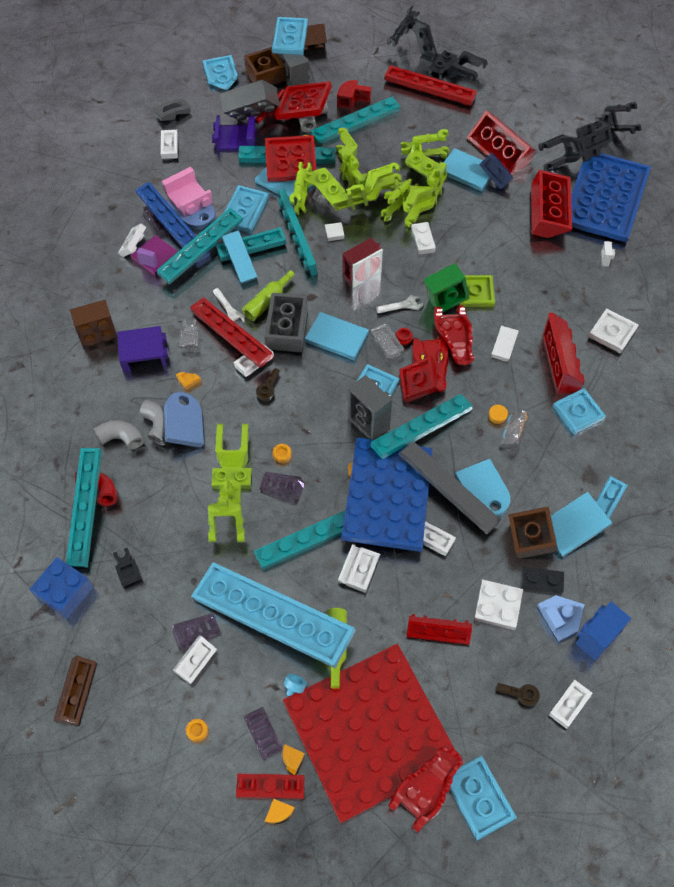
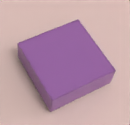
M139 248L137 251L139 263L156 268L158 262L155 252Z

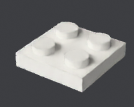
M606 308L588 337L621 354L637 330L638 324Z
M482 580L474 621L515 630L523 589Z

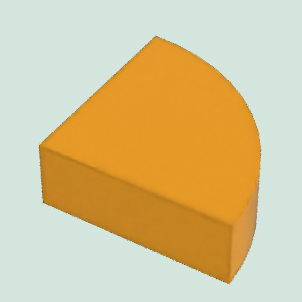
M180 372L176 374V378L185 390L202 382L201 378L195 373Z
M285 744L282 758L287 766V770L295 775L305 753Z
M273 799L265 822L269 824L282 822L292 815L295 807Z

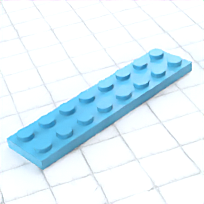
M214 562L191 595L193 600L333 668H336L356 632L354 627Z

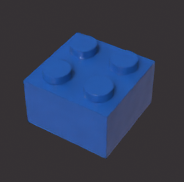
M56 557L29 590L36 599L65 619H68L92 590L93 585L89 578Z
M612 601L607 606L602 604L592 619H589L582 626L577 634L579 639L576 645L596 661L619 636L632 618Z

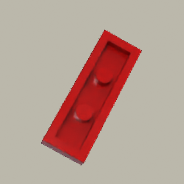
M415 614L409 616L407 637L470 645L472 623H469L468 620H465V623L457 622V619L451 621L427 618L426 615H423V617H415Z
M237 774L236 798L304 800L305 775Z

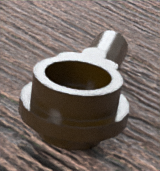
M274 368L267 382L260 384L256 388V395L260 400L269 401L274 396L273 384L280 373L279 369Z
M497 683L496 691L516 696L518 701L525 706H534L540 699L538 689L531 684L516 688Z

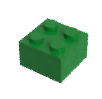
M456 263L424 279L430 303L433 307L440 306L442 313L470 299L466 277Z

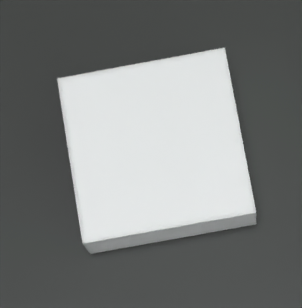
M341 222L325 224L327 241L344 239Z

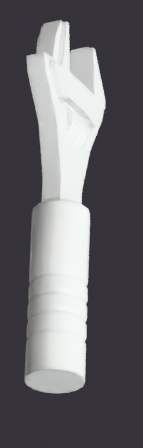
M219 288L214 289L213 293L226 310L228 317L233 321L241 319L244 324L245 315L231 307Z
M411 295L402 302L378 306L376 310L378 314L403 308L420 310L424 303L417 304L416 301L420 300V297H413Z

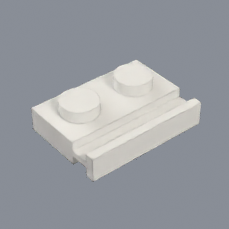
M352 544L338 578V583L346 584L348 587L366 593L380 554L362 547H355Z

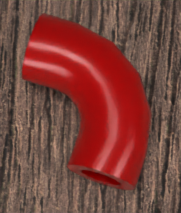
M75 472V482L77 480V472ZM99 473L97 501L100 505L111 506L117 502L115 484L106 474Z

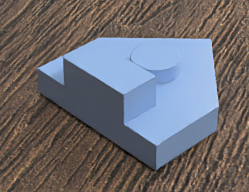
M555 595L537 605L558 642L577 634L585 604Z

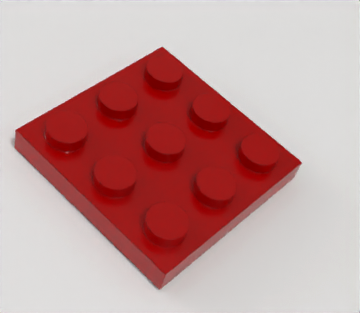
M331 82L287 86L279 103L280 107H277L274 114L276 120L321 115L332 88Z
M314 135L265 138L268 182L296 180L299 162L303 163V169H306L308 163H310L312 166L311 172L316 170Z

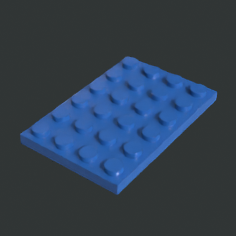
M600 153V156L589 158V161H583L571 193L572 227L627 243L651 166Z
M357 438L341 540L422 552L429 482L400 456L401 451L406 447L382 459L371 447V441L373 440ZM421 447L432 457L433 448Z

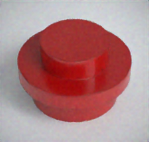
M400 328L395 333V340L400 345H408L413 340V334L408 328Z

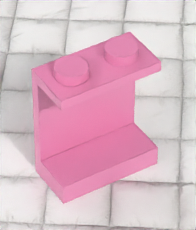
M191 167L162 181L164 193L184 218L213 203L211 190H203L196 181L194 170Z

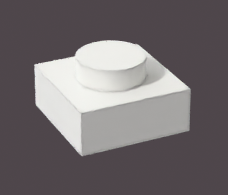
M604 242L601 250L602 266H609L611 259H614L615 250L612 249V242Z

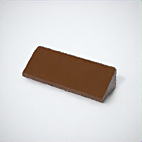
M75 656L71 659L53 721L72 725L79 724L96 661L80 656Z

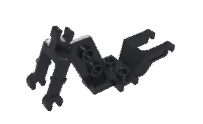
M411 6L407 10L405 18L398 28L395 29L394 34L387 39V44L390 45L392 43L393 47H396L403 33L406 35L409 29H412L415 32L421 52L419 62L429 66V73L434 71L439 74L440 78L445 74L449 78L460 75L470 79L472 76V79L475 81L478 77L477 72L462 65L469 63L479 67L482 64L485 69L488 65L487 60L467 51H463L458 57L446 50L441 54L437 53L429 24L417 20L420 12L412 11L413 6Z
M630 102L626 105L607 106L604 109L605 114L595 118L596 122L576 129L577 137L561 134L538 145L539 151L563 143L565 148V154L562 157L543 165L544 171H548L549 168H557L566 163L576 162L581 157L586 162L589 161V158L600 156L599 147L613 141L612 132L630 131L631 134H635L636 131H641V124L619 125L615 113L630 112L631 109H637V103Z

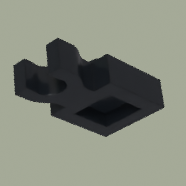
M124 548V557H119L117 552L113 553L115 560L119 563L115 568L122 587L142 579L135 559L130 560L128 548Z

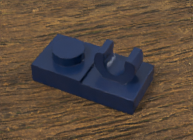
M493 152L479 164L500 189L514 178Z

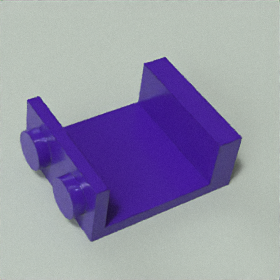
M217 115L216 122H213V131L215 133H212V143H215L216 150H239V146H255V115L248 116V125H221L220 115Z
M161 326L117 332L119 362L123 372L130 371L129 362L161 358L162 365L166 366V358H169L168 348L164 346L167 343L166 332H162Z

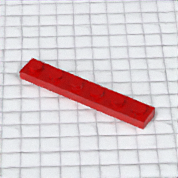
M391 65L384 75V80L470 106L477 94L476 90Z
M204 297L190 307L192 313L259 368L274 358L273 353Z

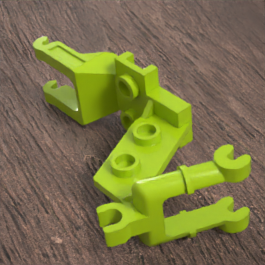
M339 128L338 134H340V139L345 145L336 146L338 156L343 162L339 168V171L342 172V180L348 181V188L361 184L365 187L368 173L361 174L358 170L359 161L356 158L358 145L347 129ZM395 179L394 186L382 189L392 190V192L387 191L384 194V199H388L387 203L391 204L381 211V216H385L384 221H390L392 214L399 210L406 201L413 187L411 186V179L403 182Z
M441 129L436 134L427 133V135L414 136L412 142H401L402 155H408L405 164L427 177V184L429 185L413 186L406 201L403 203V210L409 212L405 218V226L411 228L412 223L416 222L421 212L433 208L437 204V196L442 194V185L447 177V163L440 162L439 164L430 158L431 156L447 158L449 147L443 146L441 148L422 150V143L446 141V136H449L447 129Z
M299 162V171L294 183V191L289 199L291 204L295 205L294 211L296 215H299V210L306 213L305 200L308 186L313 185L333 206L335 211L352 207V210H355V205L365 203V206H368V201H375L382 189L395 185V179L401 182V175L398 173L393 174L394 168L397 172L400 171L397 163L393 162L389 165L368 171L365 187L363 184L353 185L346 189V193L345 189L325 167L311 172L312 166L310 163H308L306 169H303V163Z
M217 424L215 452L221 468L212 469L211 486L212 489H220V497H218V502L211 503L208 506L207 521L210 527L208 540L209 542H216L215 516H234L236 518L237 542H245L244 519L242 518L241 489H251L252 470L251 468H245L248 462L249 424H242L241 447L239 450H223L224 424Z

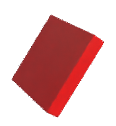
M432 356L399 369L403 400L406 403L439 390L435 360Z

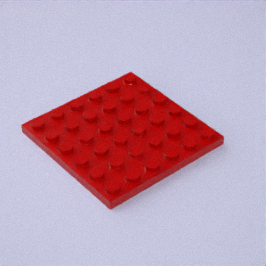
M398 643L340 671V687L338 689L331 688L330 676L305 688L303 693H295L283 699V703L340 824L392 798L397 787L404 779L432 759L443 746H450L455 749Z

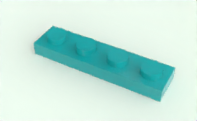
M281 227L242 237L248 254L287 244ZM217 244L216 249L221 262L230 260L231 258L225 244Z

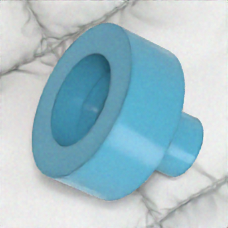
M288 674L284 681V686L288 689L286 692L288 696L295 693H303L307 682L296 674Z

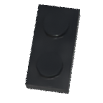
M523 567L521 589L562 594L564 591V572Z

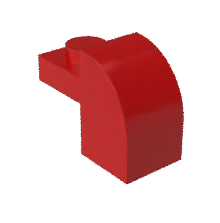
M358 80L344 82L339 87L337 93V107L352 110L355 101L370 104L372 87L358 85Z

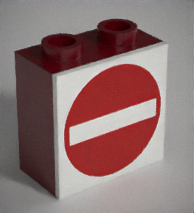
M369 238L342 253V276L353 288L382 272L383 250L381 245L372 238Z

